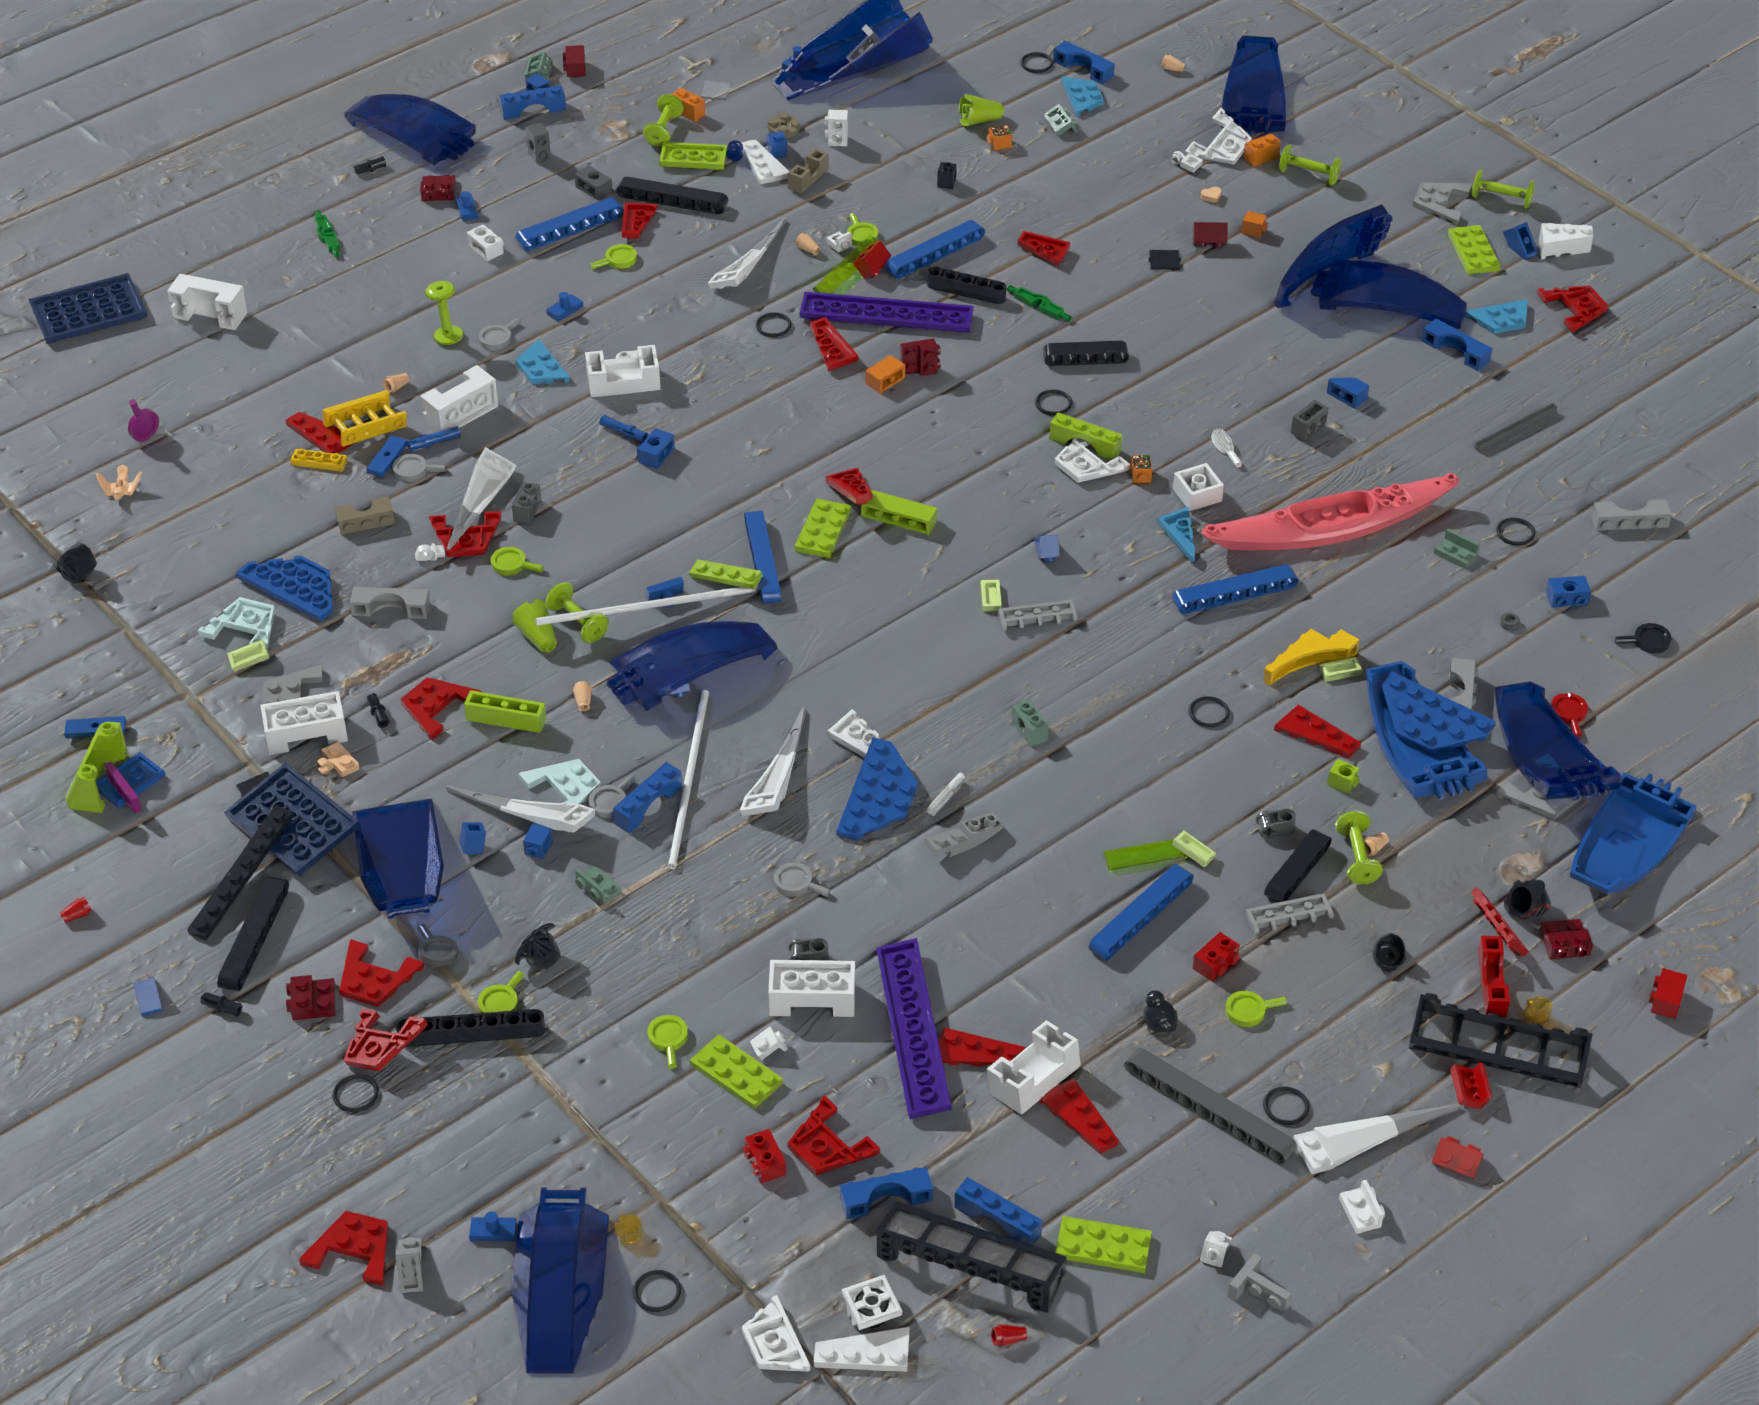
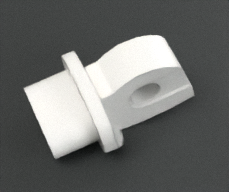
M431 543V546L421 545L415 553L416 561H436L437 558L445 557L443 545L436 546L435 543Z

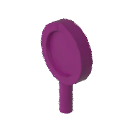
M132 399L129 401V405L134 415L128 423V434L136 441H147L156 433L159 427V417L151 409L145 408L140 410L136 400Z

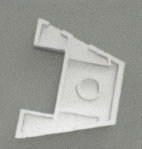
M1220 108L1212 117L1214 123L1224 127L1208 148L1193 141L1185 150L1186 156L1190 153L1200 159L1233 165L1242 156L1245 143L1252 141V138L1240 126H1237L1230 116L1228 117L1225 111Z
M1074 438L1072 443L1066 446L1054 461L1057 467L1077 483L1130 470V464L1121 456L1104 463L1085 448L1090 443L1080 438Z

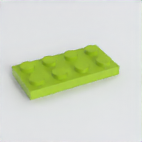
M663 142L659 166L724 170L728 145Z
M1480 225L1448 229L1447 234L1467 274L1500 271L1501 265Z
M816 498L794 546L795 552L830 558L850 515L851 505Z
M719 1034L690 1059V1066L753 1110L783 1084L782 1077Z
M1063 1216L1055 1253L1066 1256L1067 1260L1145 1273L1152 1231Z

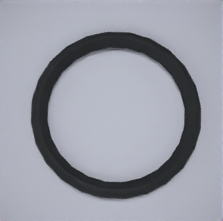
M1032 52L1022 57L1021 66L1029 72L1041 73L1052 68L1053 59L1045 53ZM1030 56H1043L1049 59L1050 65L1044 69H1031L1024 65V60Z
M772 312L760 316L755 326L762 335L778 337L786 334L791 329L792 323L786 315ZM779 316L787 320L788 327L780 333H767L760 329L759 323L765 317Z
M1051 389L1041 392L1035 399V405L1038 410L1048 415H1056L1058 412L1063 414L1071 408L1072 399L1061 390ZM1048 393H1058L1064 395L1068 399L1069 404L1064 410L1052 412L1041 408L1039 399Z
M1506 518L1499 522L1496 528L1499 538L1511 545L1530 543L1536 533L1533 525L1521 518ZM1517 521L1526 524L1531 529L1532 534L1529 539L1516 542L1502 536L1500 528L1506 522Z
M1204 696L1197 698L1190 704L1189 715L1194 722L1201 726L1216 727L1228 720L1230 710L1228 705L1221 699ZM1213 700L1225 708L1226 714L1219 722L1205 723L1199 721L1194 716L1193 707L1200 701Z
M349 1075L335 1085L332 1094L333 1101L344 1111H362L376 1101L379 1089L376 1082L367 1075ZM355 1078L369 1081L374 1087V1095L367 1104L351 1108L339 1102L337 1091L344 1082Z
M1292 1087L1274 1088L1266 1094L1263 1100V1107L1267 1116L1280 1124L1290 1125L1299 1123L1304 1120L1309 1112V1102L1306 1096ZM1290 1091L1302 1098L1305 1110L1297 1119L1282 1120L1275 1117L1268 1109L1269 1098L1276 1092Z
M653 1270L644 1273L636 1280L633 1286V1297L636 1303L643 1309L652 1312L671 1308L676 1304L681 1295L679 1280L673 1274L664 1270ZM651 1275H664L674 1281L677 1289L676 1295L667 1305L651 1307L644 1304L638 1297L640 1283Z

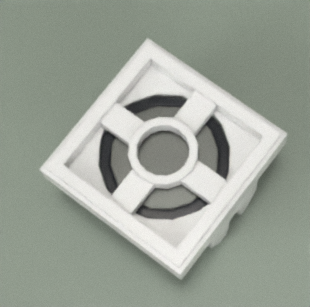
M885 1275L842 1289V1295L847 1304L848 1317L851 1318L852 1325H857L859 1330L878 1328L884 1325L887 1320L902 1315V1309Z

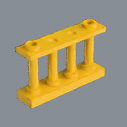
M384 390L323 409V424L326 427L336 425L341 431V445L347 446L407 427V412L395 413L390 408V393ZM384 410L388 416L379 418L375 412ZM368 415L372 421L363 423L359 417ZM352 420L356 426L347 428L343 422Z

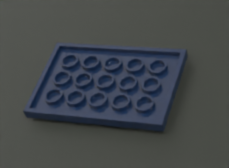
M129 273L28 299L46 344L148 317Z
M286 762L224 811L225 816L251 838L275 805L292 811L294 817L269 853L298 877L361 826L356 818Z

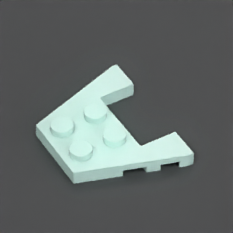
M240 597L225 608L222 615L218 618H212L209 621V625L205 628L203 626L199 628L198 634L201 637L215 640L222 628L227 627L255 634L249 645L263 639L268 649L275 607Z
M580 759L519 773L520 781L528 789L547 781L565 800L563 803L581 804L586 802L591 792L601 786V782Z

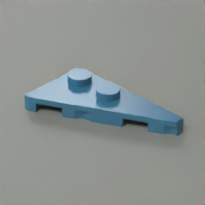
M1189 507L1159 517L1158 525L1191 562L1195 561V546L1193 544Z

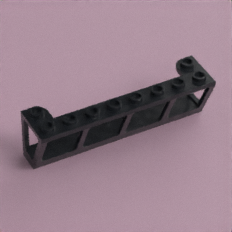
M1426 993L1425 995H1420L1409 1048L1475 1064L1480 1062L1484 1066L1581 1088L1593 1034L1588 1033V1030L1584 1028H1575V1030L1570 1031V1034H1566L1562 1029L1553 1028L1549 1030L1536 1023H1531V1025L1523 1024L1521 1020L1515 1018L1506 1020L1502 1019L1500 1015L1493 1013L1488 1015L1480 1014L1476 1009L1468 1008L1463 1010L1459 1009L1457 1005L1449 1003L1441 1005V1000L1438 999L1436 994ZM1424 1011L1457 1018L1452 1044L1417 1036ZM1463 1020L1500 1029L1495 1054L1457 1045ZM1506 1030L1542 1038L1538 1064L1500 1055ZM1548 1040L1582 1047L1578 1073L1543 1065Z

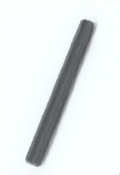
M1551 403L1477 441L1475 449L1481 452L1557 412V406Z

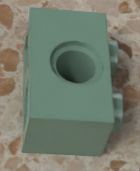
M1029 699L1012 705V723L1029 746L1032 747L1048 741L1049 724L1032 701Z

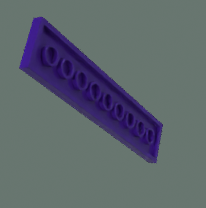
M804 292L799 314L800 318L818 320L826 317L828 321L970 333L974 306Z
M915 938L876 947L909 1119L952 1110L918 940Z

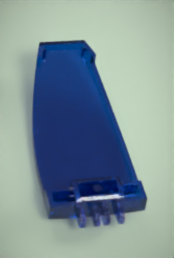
M1242 35L1237 42V49L1226 81L1222 109L1228 117L1230 116L1237 126H1240L1245 132L1248 131V133H1251V131H1254L1255 134H1258V132H1264V134L1268 132H1285V90L1278 55V43L1274 37Z
M406 94L366 96L344 112V117L353 127L356 125V122L373 127L421 153L422 158L434 166L447 158L452 160L458 159V155L462 156L464 152L468 151V147L472 148L475 145L474 141L470 139L476 134L475 124L448 108L421 97Z
M1381 204L1345 218L1314 238L1295 259L1284 275L1274 301L1277 308L1291 306L1288 300L1289 296L1318 273L1354 257L1361 260L1372 256L1378 250L1380 242L1386 239V233H1388L1391 226L1390 222L1393 220V217L1388 214L1384 206Z
M1334 259L1329 271H1319L1317 273V278L1314 280L1313 288L1310 292L1313 296L1320 297V309L1337 310L1338 306L1385 310L1429 321L1438 319L1457 330L1461 329L1467 310V303L1436 281L1413 270L1381 262Z
M739 621L696 623L657 635L609 661L615 675L608 679L606 684L623 705L636 700L645 711H648L662 703V697L702 675L730 663L760 654L762 659L765 660L778 647L776 642L758 623Z
M1531 681L1497 686L1495 688L1499 723L1509 754L1524 777L1548 800L1569 798L1575 801L1579 800L1580 796L1585 799L1597 797L1598 793L1605 796L1609 794V790L1621 787L1622 775L1613 766L1606 767L1575 736L1545 698V688Z

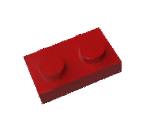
M1479 1062L1473 1069L1455 1064L1450 1069L1458 1104L1481 1110L1492 1098L1484 1064Z
M1447 1136V1139L1441 1137L1432 1163L1475 1179L1481 1160L1484 1158V1154L1480 1152L1481 1149L1468 1144V1147L1460 1145L1459 1140Z

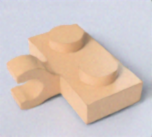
M339 742L321 749L324 758L319 759L317 763L321 766L318 768V771L322 775L335 769L343 778L359 770V763Z

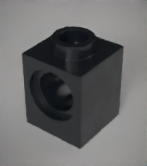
M941 162L937 171V187L953 189L957 179V164Z

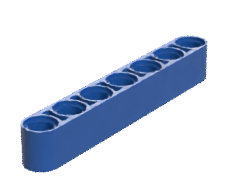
M607 198L517 232L515 239L525 251H530L615 220L623 215L624 208L615 198Z
M969 220L890 258L885 263V270L896 279H901L981 240L985 235V229L974 220Z
M763 510L744 512L755 570H760L763 575L758 583L762 604L781 602V591Z
M1281 565L1180 589L1174 592L1172 600L1181 614H1188L1294 588L1299 580L1290 565Z
M1178 864L1172 865L1092 938L1088 947L1089 950L1104 960H1109L1184 892L1192 883L1194 875Z

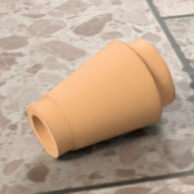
M1165 55L1161 67H1164L1165 70L1182 73L1185 64L1171 55Z
M801 233L796 239L795 243L798 248L813 255L819 253L821 248L808 234Z
M406 373L387 376L383 381V387L389 393H395L409 383L410 378Z
M586 681L577 682L573 688V693L578 709L580 711H587L590 709L592 687Z
M1382 832L1363 838L1367 856H1375L1389 842V837L1386 833Z

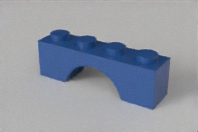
M1063 41L1054 48L1053 62L1063 67H1085L1091 72L1090 79L1102 85L1114 77L1115 63L1068 41Z
M562 85L499 95L501 113L504 120L519 118L526 107L534 104L543 105L550 112L566 110L565 93Z
M1434 319L1423 328L1421 342L1435 349L1450 347L1459 350L1465 357L1464 364L1476 371L1481 370L1491 360L1493 348L1438 319Z
M665 762L613 807L614 824L631 833L643 822L648 807L656 798L662 795L671 798L682 788L681 770Z
M927 1167L913 1168L904 1172H894L885 1176L871 1177L866 1180L840 1185V1201L846 1220L867 1216L871 1205L877 1199L884 1196L901 1197L911 1206L932 1202L933 1186Z
M969 1177L955 1191L954 1208L971 1218L977 1215L990 1217L1004 1228L1009 1238L1034 1246L1042 1236V1219Z

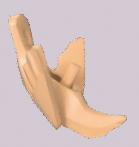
M125 465L118 466L116 483L108 482L100 473H96V476L105 495L108 497L113 496L115 501H119L124 495L131 496L134 493L142 475L141 471L131 483H128L129 468Z

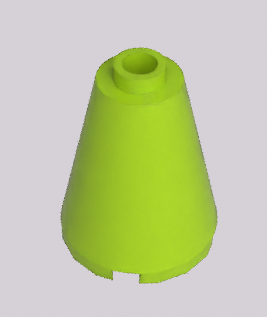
M964 94L965 97L960 99L959 114H962L960 123L965 127L1001 119L1005 113L1004 106L999 102L970 94Z
M534 599L535 602L531 604L527 601L513 612L512 616L514 618L511 621L541 652H551L557 645L552 623L536 625V618L549 616L547 606L540 599Z

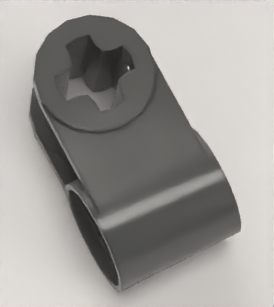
M1291 809L1263 811L1257 814L1255 818L1260 826V836L1263 838L1291 835L1295 831L1296 814Z
M823 938L795 939L789 943L788 947L791 951L789 960H798V957H800V960L829 961L828 943Z

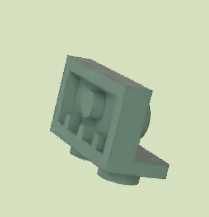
M545 51L529 57L524 74L525 78L527 79L538 73L549 80L553 65L551 57Z
M1058 104L1043 114L1058 136L1070 128L1077 132L1075 127L1077 123L1066 107L1063 109Z
M1447 529L1444 539L1435 547L1434 554L1467 569L1477 558L1480 544L1451 529Z
M595 865L585 872L580 869L575 871L576 885L581 890L584 889L594 901H598L603 906L622 893V888Z

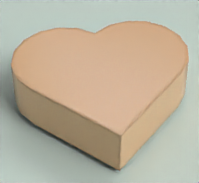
M1211 187L1201 191V199L1204 201L1217 203L1221 197V189L1219 187Z

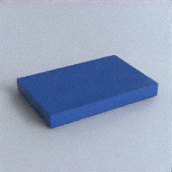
M141 752L116 767L136 795H139L166 776L164 770ZM107 775L96 781L98 792L117 808L126 803L108 780Z

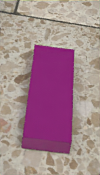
M111 761L106 763L104 767L108 780L134 813L141 811L139 798L113 763Z

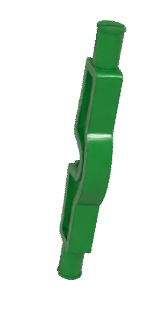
M319 209L318 212L315 210L314 218L318 239L325 243L328 252H332L335 258L337 256L340 257V245L336 233L333 232L331 223L326 215H322Z
M1012 285L1007 287V291L1013 293L1015 299L1027 306L1033 307L1040 304L1038 306L1040 313L1056 320L1061 318L1067 322L1072 318L1071 315L1064 312V308L1052 303L1045 295L1033 293L1023 287L1019 289Z

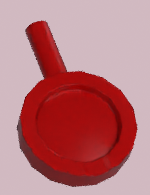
M1574 693L1556 695L1551 701L1550 713L1559 722L1570 724L1575 738H1581L1582 732L1578 723L1585 720L1587 716V702L1581 696Z

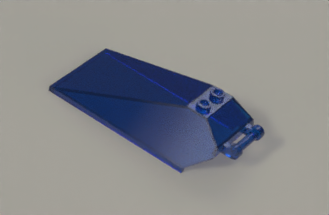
M432 798L352 811L353 817L361 825L355 830L360 878L378 911L388 915V920L395 919L394 916L418 912L430 913V907L437 902L444 869Z

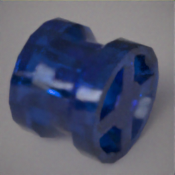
M733 140L728 143L726 155L731 161H738L742 158L744 147L740 141Z

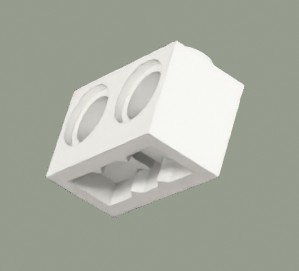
M828 110V116H825V126H828V130H825V139H828V146H847L848 110Z
M481 225L467 232L468 246L486 261L504 253L503 240L486 226Z

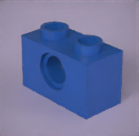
M655 428L651 434H648L646 440L638 446V462L658 469L675 448L674 434Z
M1586 576L1548 578L1546 594L1551 607L1588 605L1591 590Z

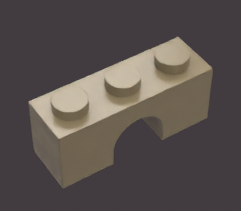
M814 148L806 156L805 167L796 165L788 172V189L800 194L807 190L829 169L828 153Z
M389 496L372 499V506L366 511L355 510L353 504L334 507L340 534L344 535L395 524L394 512Z

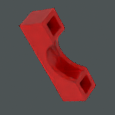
M1481 935L1478 959L1485 1015L1493 1013L1500 1015L1501 1018H1507L1510 996L1508 985L1504 984L1503 939L1502 936Z

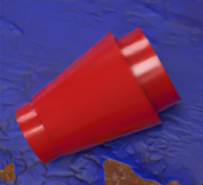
M78 897L63 909L60 915L64 922L67 923L89 915L88 913L92 909L85 897L80 899Z
M1003 1324L992 1327L991 1338L993 1345L1001 1348L1026 1341V1327Z

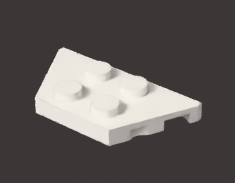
M775 1295L771 1298L769 1305L764 1309L761 1308L753 1319L748 1320L742 1326L743 1336L759 1369L808 1372L810 1371V1364L778 1296Z

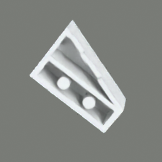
M1542 223L1539 235L1540 259H1546V256L1551 255L1560 257L1564 253L1574 255L1590 252L1593 240L1592 226Z

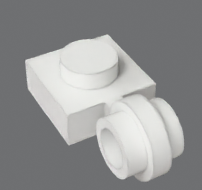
M1175 151L1171 155V162L1173 164H1180V167L1193 173L1203 162V159L1190 153L1184 156L1182 152Z

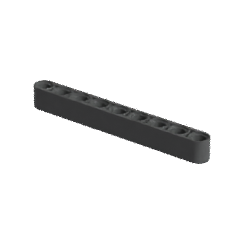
M1138 1048L1124 1063L1128 1073L1278 1164H1285L1298 1148L1297 1143L1290 1136L1143 1048Z

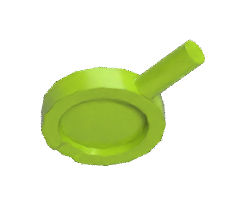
M851 213L849 217L853 225L848 228L847 232L852 234V244L864 247L877 242L879 238L878 228L871 223L859 222L855 213Z
M627 244L613 245L607 249L605 259L590 263V267L592 270L605 265L616 269L629 268L637 262V251Z
M516 547L500 548L494 552L490 559L492 570L503 576L516 575L523 569L542 573L544 569L543 565L526 562L525 553Z
M517 971L507 985L499 984L485 988L478 997L479 1012L517 1010L518 997L514 988L522 980L524 974L521 971Z
M1238 991L1228 997L1225 1013L1227 1018L1235 1025L1253 1027L1264 1019L1266 1009L1286 1005L1287 1001L1285 997L1264 1001L1261 996L1254 992Z
M674 1015L659 1016L651 1021L648 1026V1040L655 1049L666 1052L668 1067L675 1069L677 1067L675 1050H678L686 1043L688 1027L680 1017Z

